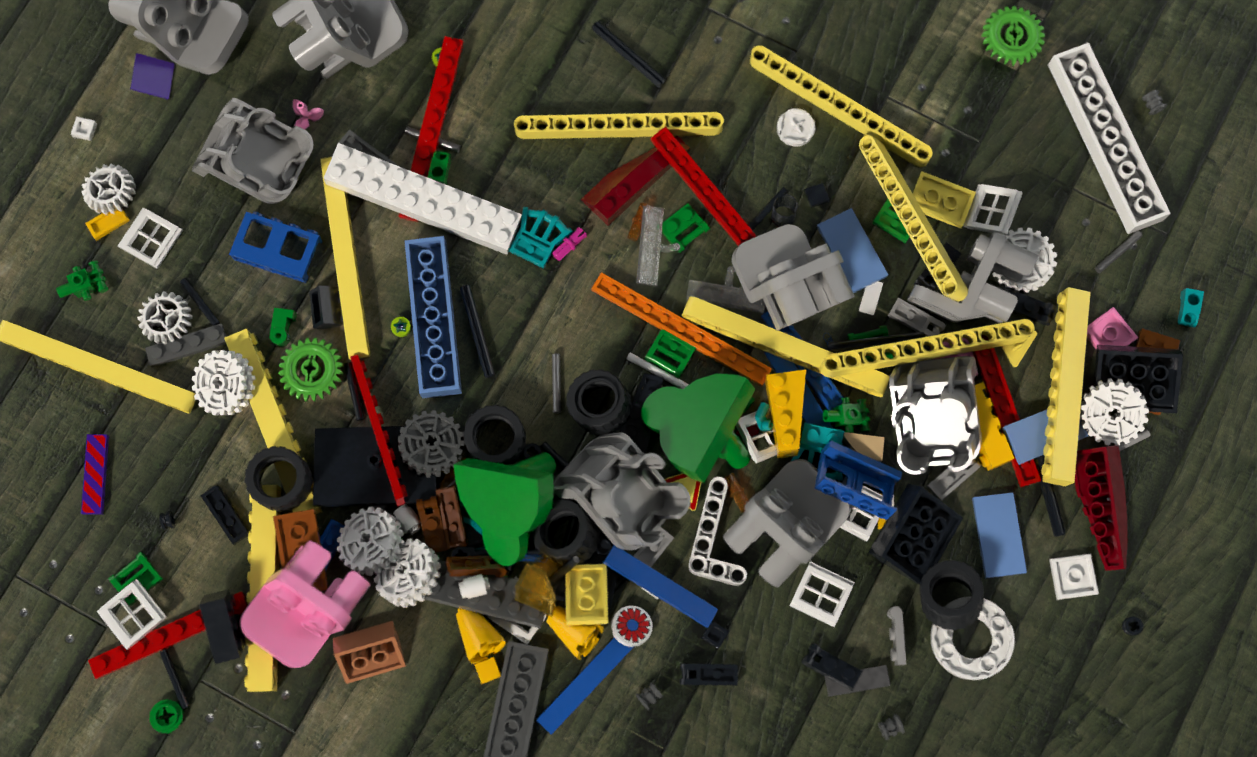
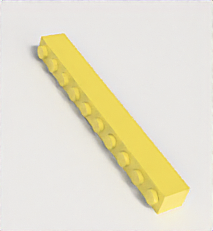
M1071 287L1060 292L1057 297V304L1059 305L1055 317L1057 327L1053 337L1055 349L1052 352L1053 368L1050 372L1052 382L1048 392L1050 404L1047 409L1048 425L1045 429L1047 439L1043 449L1045 460L1041 470L1043 482L1060 486H1068L1075 482L1090 292Z
M247 329L225 337L224 339L229 351H235V354H242V359L247 358L249 361L248 366L253 367L251 373L255 375L256 379L253 381L255 390H252L253 398L249 399L267 447L282 446L293 450L300 456L299 451H301V447L297 439L294 440L291 433H294L293 427L290 422H286L284 415H287L283 404L278 402L277 397H280L276 386L272 387L270 380L273 378L269 369L264 367L263 362H265L262 351H258L256 347L258 340L255 334H251ZM278 461L274 465L287 494L296 483L297 472L291 463ZM314 480L307 499L297 508H293V512L315 509L316 514L322 512L321 507L313 506Z
M262 485L263 491L268 496L273 498L281 497L282 488L280 486ZM250 494L249 500L252 503V511L249 512V522L252 525L251 531L248 534L251 551L248 552L250 572L247 574V582L250 584V592L247 593V604H250L268 578L280 571V555L273 516L281 515V512L272 511L262 506ZM246 638L248 654L245 656V665L248 667V675L245 676L244 683L247 692L277 691L278 660Z

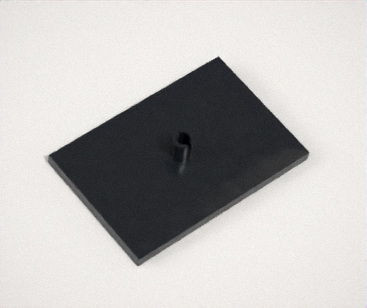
M405 426L381 427L382 431H387L390 442H387L388 449L392 448L396 460L392 461L394 467L398 466L401 478L398 479L399 484H404L406 489L405 504H416L418 499L428 500L430 497L437 496V478L435 474H432L430 478H426V474L423 473L421 476L416 475V470L410 471L408 470L409 465L402 463L403 458L399 456L398 436L401 434V427ZM372 427L315 428L314 507L396 505Z

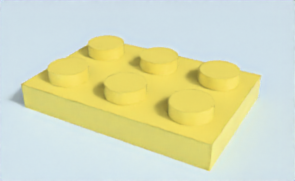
M921 171L912 194L925 215L962 229L976 192Z
M605 564L576 565L566 574V625L608 624L607 566Z

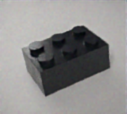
M229 589L204 595L199 606L214 663L218 664L240 658L246 645V638L243 633H240V616L235 614L234 606H236L234 594L230 595Z

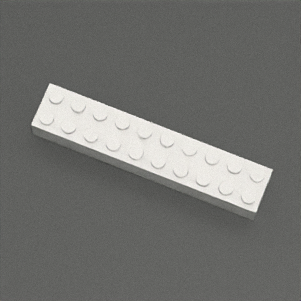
M1086 43L1054 55L1048 64L1050 71L1127 234L1164 221L1171 213L1090 44Z
M338 143L323 178L326 185L508 255L509 248L522 220V214L340 143Z

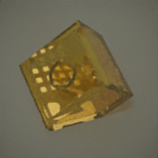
M527 563L516 583L515 600L549 616H553L556 597L548 576L540 566Z

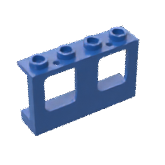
M246 212L229 255L235 261L307 283L309 278L307 274L308 267L317 244H322L323 241L318 235L319 233L314 230H301L298 225L292 223L286 225L277 218L272 217L270 220L264 218V215L261 213L253 212L252 214ZM252 221L272 227L264 248L244 243ZM288 233L309 239L300 260L280 254Z
M830 440L821 450L815 489L887 520L897 511V508L892 506L894 485L901 479L902 472ZM829 467L847 476L846 485L826 477L827 468ZM863 483L881 490L883 493L882 501L862 493Z

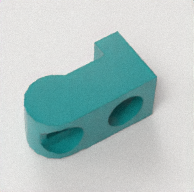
M1189 288L1181 291L1178 325L1193 328L1197 326L1204 291Z

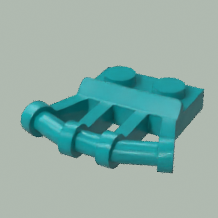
M523 207L521 228L511 244L509 252L544 269L555 247L564 238H568L573 233V230L567 228L560 220V217L552 216L544 209L531 210L528 207ZM527 218H537L531 231H526ZM545 220L550 224L543 237L540 238L536 236V233ZM557 227L561 234L552 242H548L552 231Z
M805 422L798 456H793L791 461L799 459L804 450H810L807 461L812 464L814 452L821 453V450L830 440L842 445L844 430ZM838 471L826 473V477L832 480L843 481L842 473Z

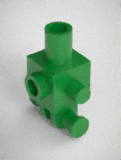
M94 260L89 263L92 269L90 272L85 268L81 270L80 266L73 267L74 273L66 276L68 283L56 287L59 297L63 298L74 294L78 298L83 297L84 301H88L92 298L90 294L97 291L96 286L99 288V293L107 292L109 290L105 284L107 280L105 276H102L104 272L103 269L99 268V262Z
M849 397L842 398L841 405L833 408V410H824V422H835V428H845L847 433H854L853 427L861 425L860 432H869L868 422L870 417H867V413H869V409L866 407L867 399H858V404H850Z

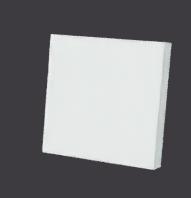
M1091 554L1049 559L1057 600L1099 594Z

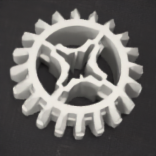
M103 164L102 169L96 167V172H90L91 176L85 178L87 183L82 184L84 201L99 214L102 212L108 215L110 212L115 215L116 210L122 212L121 207H128L127 202L133 201L131 196L136 194L134 178L126 169L119 165L110 164L108 167Z
M163 291L161 296L155 293L154 299L148 297L150 301L148 304L142 302L145 308L139 309V313L142 315L137 318L141 322L139 328L143 329L142 333L145 336L148 335L147 338L149 340H154L157 344L161 341L167 344L168 340L171 342L175 341V337L181 339L182 332L188 333L185 327L191 326V323L187 321L193 319L192 315L188 314L191 312V308L187 307V301L182 300L180 295L176 296L173 292H170L168 295L167 292ZM172 304L177 306L178 309L167 310L164 305ZM163 326L166 329V331H155L153 327Z

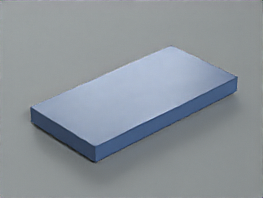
M852 208L817 224V228L825 243H827L830 252L840 251L844 261L841 263V266L853 293L888 277L887 271Z
M1047 410L1002 428L1018 465L1043 455L1047 436H1045V429L1048 425ZM1081 419L1079 422L1078 441L1088 437Z
M1005 493L973 497L972 502L985 578L1027 573L1014 494Z

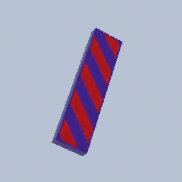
M87 434L81 514L103 515L109 443V435Z

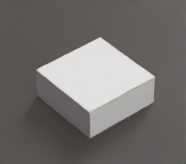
M76 117L71 135L76 138L92 141L97 123L93 120Z

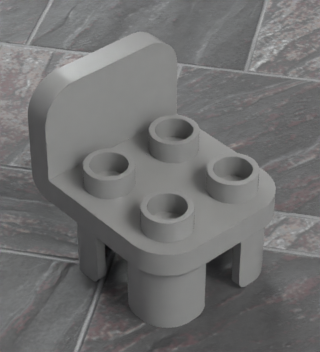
M109 0L111 15L119 22L138 29L133 34L136 38L154 44L176 64L204 74H214L224 67L248 24L247 13L238 4L225 0Z
M288 0L272 13L277 26L285 27L295 20L296 23L306 30L305 34L289 45V50L296 62L305 70L311 71L324 63L325 69L321 72L325 78L331 77L350 62L365 68L376 65L400 48L408 36L407 24L394 0Z
M232 98L219 114L194 163L192 171L202 177L210 173L265 203H278L287 198L294 188L298 176L313 150V139L301 127L295 126L291 128L274 119L276 114L265 108H254L237 98Z
M783 225L740 244L733 252L732 264L748 300L754 303L763 299L777 331L855 297L841 266V263L844 261L840 251L837 250L831 253L827 243L811 249L806 235L795 225Z
M996 231L990 237L980 234L966 259L974 263L975 267L971 274L963 271L960 275L968 289V294L964 300L957 302L933 290L915 284L907 301L953 323L980 317L989 318L997 323L1007 322L1018 299L1015 295L986 283L991 270L1019 282L1023 276L1031 274L1038 255L1006 241L1007 236Z
M961 356L923 360L897 365L889 377L893 405L892 424L893 428H896L898 463L904 471L911 474H922L927 471L928 466L948 465L949 471H960L967 468L978 455L982 445L974 384V378L977 373L974 357Z
M622 432L603 434L593 439L553 481V492L559 499H576L616 547L623 550H636L642 546H655L660 543L665 535L661 531H657V529L666 519H680L688 511L691 502L690 494L683 484L679 482L667 483L656 470L663 469L666 465L663 459L654 453L643 454L632 439Z
M804 459L792 460L786 464L764 489L755 494L744 506L746 511L723 535L726 543L736 553H742L765 531L781 546L759 569V574L775 587H779L801 563L806 564L841 527L851 513V504L842 502L815 489L818 469Z

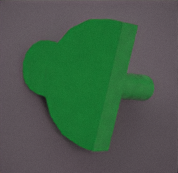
M713 374L695 380L684 389L666 386L657 389L645 400L642 407V419L650 430L660 434V445L670 462L688 477L704 483L718 458L725 459L735 469L743 468L750 462L751 455L747 447L733 430L751 399L755 388L747 378L732 374Z
M540 453L514 465L472 458L454 464L459 497L469 516L482 528L483 541L489 556L502 566H511L525 557L532 530L545 522L552 508L553 473L555 472L556 464L549 453Z

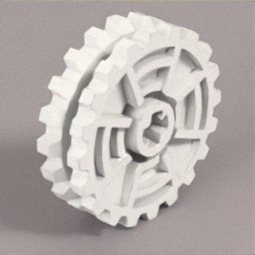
M1021 227L1015 232L1013 230L1008 231V234L1005 235L1007 236L1006 241L1037 254L1038 259L1031 274L1023 276L1019 282L996 272H993L992 275L999 278L998 283L1000 285L1005 284L1006 288H1013L1014 291L1020 292V290H1023L1024 293H1029L1031 289L1036 291L1040 286L1043 287L1055 272L1053 269L1057 266V262L1054 261V258L1057 257V253L1052 251L1054 245L1047 242L1049 238L1047 236L1042 237L1040 231L1032 232V228H1027L1026 231H1023Z
M215 350L212 351V354H205V359L198 361L199 367L194 369L196 375L192 376V381L195 382L192 390L196 391L194 398L200 401L198 404L200 407H205V412H212V415H235V412L240 413L243 411L242 407L249 405L248 399L253 398L251 392L255 390L253 381L256 379L255 375L251 373L253 367L248 366L249 361L247 358L242 359V354H235V351L227 352L220 350L219 352Z
M1109 378L1106 383L1098 381V386H1090V392L1084 393V401L1081 402L1080 411L1081 423L1083 428L1086 429L1087 434L1090 437L1094 435L1095 441L1098 443L1103 440L1105 445L1109 446L1110 443H1114L1115 446H1120V442L1130 443V438L1136 439L1138 437V431H1144L1143 423L1148 422L1146 414L1149 413V409L1145 405L1147 402L1144 396L1141 395L1137 387L1134 388L1132 386V383L1127 382L1124 384L1122 379L1113 382L1112 378ZM1114 408H1116L1118 413H1114V415L1111 416L1109 411H1113Z
M368 507L367 510L364 508L359 509V513L351 514L352 518L350 520L346 519L344 522L345 527L340 528L341 537L337 538V542L340 543L337 547V551L341 553L339 558L345 561V566L350 567L359 574L364 575L366 573L368 576H372L373 572L380 574L383 568L387 570L390 568L389 564L391 562H396L397 559L395 557L397 554H401L402 550L399 548L401 545H404V540L401 539L404 532L399 529L401 527L400 522L396 521V518L388 512H383L381 508L377 507L376 510L373 507Z
M411 538L407 539L406 542L404 541V545L400 546L399 549L402 551L401 554L396 555V562H391L389 569L385 570L383 568L381 573L377 574L374 578V582L377 583L375 588L380 592V595L390 603L393 602L395 606L399 607L401 605L403 608H407L408 604L415 606L417 601H424V596L430 595L432 593L431 588L436 587L438 584L436 578H439L441 574L438 572L441 564L437 562L439 557L434 554L435 551L420 540L416 539L414 541Z

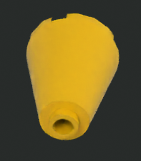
M561 606L550 608L546 614L548 625L579 660H581V655L586 657L594 649L600 640L597 638L599 632L603 634L604 627L601 624L566 625V609Z
M461 608L458 609L456 614L467 658L472 664L488 659L487 655L490 653L495 655L506 645L504 637L482 614Z

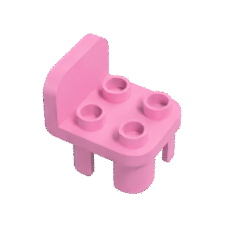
M308 541L304 546L301 545L285 568L268 578L240 618V629L243 635L290 668H300L308 665L331 634L345 629L352 619L349 614L370 586L368 581L355 571L349 572L344 580L341 578L334 579L324 594L311 586L331 558V554L312 541Z

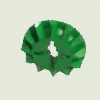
M161 700L150 711V724L157 732L171 733L178 729L183 721V711L180 704L175 701ZM166 710L167 713L174 714L169 718L168 723L166 720L159 719L165 715Z

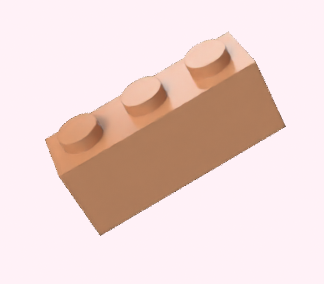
M393 621L333 638L334 656L346 684L406 667L399 636Z

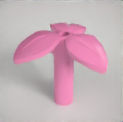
M296 99L293 100L295 114L302 116V118L296 120L295 126L305 130L309 127L308 119L315 122L322 117L323 109L313 108L308 112L305 103Z

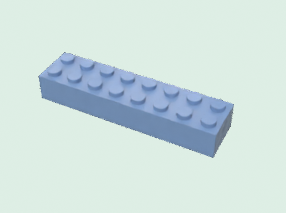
M444 236L406 240L405 251L419 394L422 398L462 394L447 243Z

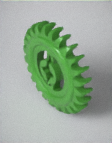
M1005 6L1004 11L998 9L997 14L992 13L991 18L986 20L983 30L987 31L983 32L982 37L987 38L984 39L983 44L989 43L986 51L993 49L991 57L998 54L997 62L1005 58V65L1009 59L1012 61V66L1015 65L1017 60L1022 65L1024 58L1029 63L1031 56L1036 58L1037 53L1041 52V46L1044 45V40L1042 39L1045 38V34L1042 33L1044 27L1038 26L1041 21L1035 20V14L1029 15L1030 10L1023 12V7L1017 10L1016 6H1012L1010 10L1009 7ZM1010 23V27H1008L1002 40L1000 34L1001 28L1004 25ZM1018 24L1024 27L1028 36L1025 44L1018 46L1024 32Z
M307 337L305 343L298 340V346L291 344L292 350H285L288 355L281 356V359L285 362L279 364V367L283 368V370L279 371L278 374L284 376L280 379V382L286 383L284 386L285 390L291 388L289 392L291 396L296 393L298 400L303 395L306 402L309 396H311L313 401H316L317 395L324 399L323 392L331 395L330 387L337 389L334 382H342L337 375L344 374L343 371L338 369L344 367V364L337 362L342 359V356L335 355L338 353V349L331 350L332 343L325 346L326 341L324 339L318 343L317 337L312 342ZM309 356L308 360L304 361L301 365V371L305 375L304 382L297 375V366L302 358ZM317 356L320 357L325 364V371L321 378L320 376L322 374V368L316 362Z

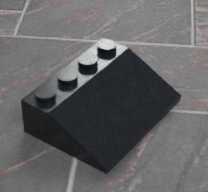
M1097 345L1094 387L1098 386V381L1106 383L1109 378H1112L1113 382L1122 379L1124 384L1130 382L1134 388L1137 387L1140 390L1141 395L1144 396L1147 402L1145 405H1147L1149 412L1177 413L1183 353L1180 349Z
M908 484L895 505L897 511L887 519L868 553L920 585L922 577L927 570L939 562L963 517L922 486Z

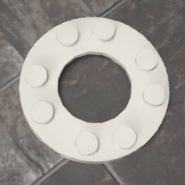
M972 597L956 599L948 603L944 608L957 609L963 607ZM984 598L983 609L978 620L987 625L992 635L991 647L984 656L976 659L962 656L953 645V630L942 629L932 624L931 646L938 662L951 674L966 680L985 679L998 673L1009 662L1014 649V631L1005 612L995 603Z

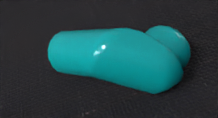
M762 402L755 414V420L759 429L766 432L773 428V423L766 418L770 406Z

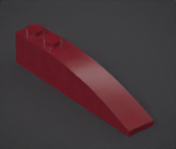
M677 135L674 136L686 152H688L690 147ZM655 147L608 173L581 200L609 226L672 166Z
M1119 446L1077 451L1075 470L1076 493L1078 498L1082 500L1083 512L1085 516H1088L1091 524L1089 528L1097 540V549L1106 571L1126 569L1127 506Z

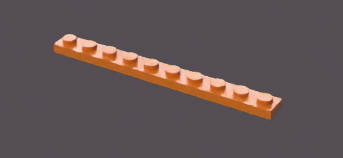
M602 272L591 288V291L658 329H663L694 346L697 351L761 387L765 383L766 375L772 371V368Z

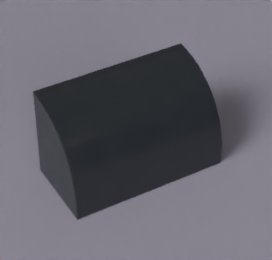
M319 285L310 290L313 329H329L344 325L339 288Z

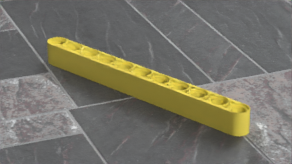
M756 46L752 49L750 64L756 70L862 134L871 135L881 141L887 149L915 166L924 167L928 164L932 156V149L927 144L763 46ZM760 55L763 59L758 60L755 56ZM777 65L779 69H773L771 66ZM787 75H794L795 79H789ZM808 84L812 88L806 89L803 87V85ZM825 94L828 98L823 99L819 95ZM836 104H842L844 108H837ZM852 114H858L861 118L856 119ZM873 123L877 128H871L868 124ZM889 133L893 135L894 138H887L885 134ZM906 143L910 148H904L901 144ZM918 153L925 154L926 158H920Z
M717 112L519 116L514 121L516 135L521 139L652 137L665 126L673 136H712L720 134L724 124L723 116ZM716 121L720 125L712 126L710 123ZM658 122L661 123L662 126L657 128L654 127L653 124ZM679 122L681 126L674 127L672 123ZM698 122L700 126L694 127L691 123ZM599 123L604 125V127L600 129L596 128L595 126ZM617 123H621L624 126L622 128H616L614 125ZM641 123L643 126L636 128L634 124ZM542 124L547 126L543 130L538 129V126ZM560 124L566 125L564 129L557 128ZM578 124L585 125L583 129L576 128ZM521 125L528 126L525 130L519 129Z
M865 135L859 142V148L944 296L954 301L960 302L964 300L968 294L967 286L889 152L881 141L871 135Z
M332 157L321 158L323 178ZM323 179L348 356L350 360L351 356L357 354L359 359L370 357L347 192L326 185Z
M689 297L682 316L691 322L822 374L820 366L827 355L835 354L696 297ZM846 360L848 365H855L852 360ZM826 363L829 369H835L832 363ZM875 369L829 377L877 397L884 396L889 383V376Z
M1021 319L830 354L824 358L820 371L825 377H836L1021 343L1033 334L1035 327L1030 320ZM1019 328L1025 329L1027 334L1022 333ZM1000 331L1005 332L1008 337L1002 336ZM981 335H986L989 341L984 340ZM962 338L967 339L970 344H965ZM943 342H948L951 348L945 347ZM923 345L929 346L931 351H926ZM904 349L911 350L912 355L906 354ZM885 352L891 353L893 358H887ZM865 356H871L874 362L867 361ZM846 360H852L855 365H848ZM826 363H832L835 369H829Z
M1 321L0 341L191 414L196 402L194 398L195 393L8 321Z

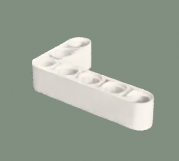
M715 477L709 484L688 568L694 575L739 586L747 578V572L743 567L709 558L728 487L727 481L724 478ZM714 483H721L724 489L721 492H716L712 486ZM710 502H715L718 504L719 509L717 511H710L707 505ZM705 521L712 522L714 528L711 531L704 530L702 524ZM699 541H706L709 548L702 551L698 548L697 543ZM695 560H700L704 565L703 569L695 570L692 567V563ZM716 565L721 566L723 574L720 576L714 575L712 567ZM740 571L743 579L735 581L732 578V572Z

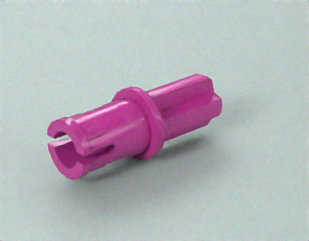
M578 227L568 238H564V242L553 251L554 258L560 261L571 250L574 251L575 247L587 237L586 233H582L583 230Z

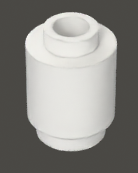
M404 504L394 511L393 514L396 521L400 522L405 534L410 533L413 535L421 529L420 518L411 506L408 507L407 504Z
M482 574L465 578L462 582H458L462 599L486 595V590L490 589L487 577L483 578Z

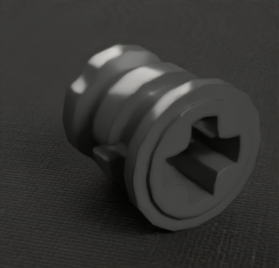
M1158 90L1151 91L1142 97V100L1146 101L1147 109H1150L1149 115L1157 114L1168 106L1162 103L1163 98L1158 95Z
M652 682L647 689L644 688L641 694H635L648 711L651 704L654 705L658 698L661 699L663 697Z
M894 714L892 719H885L883 723L881 721L878 722L879 729L885 740H888L891 735L893 737L896 736L898 732L905 733L903 724L897 714Z

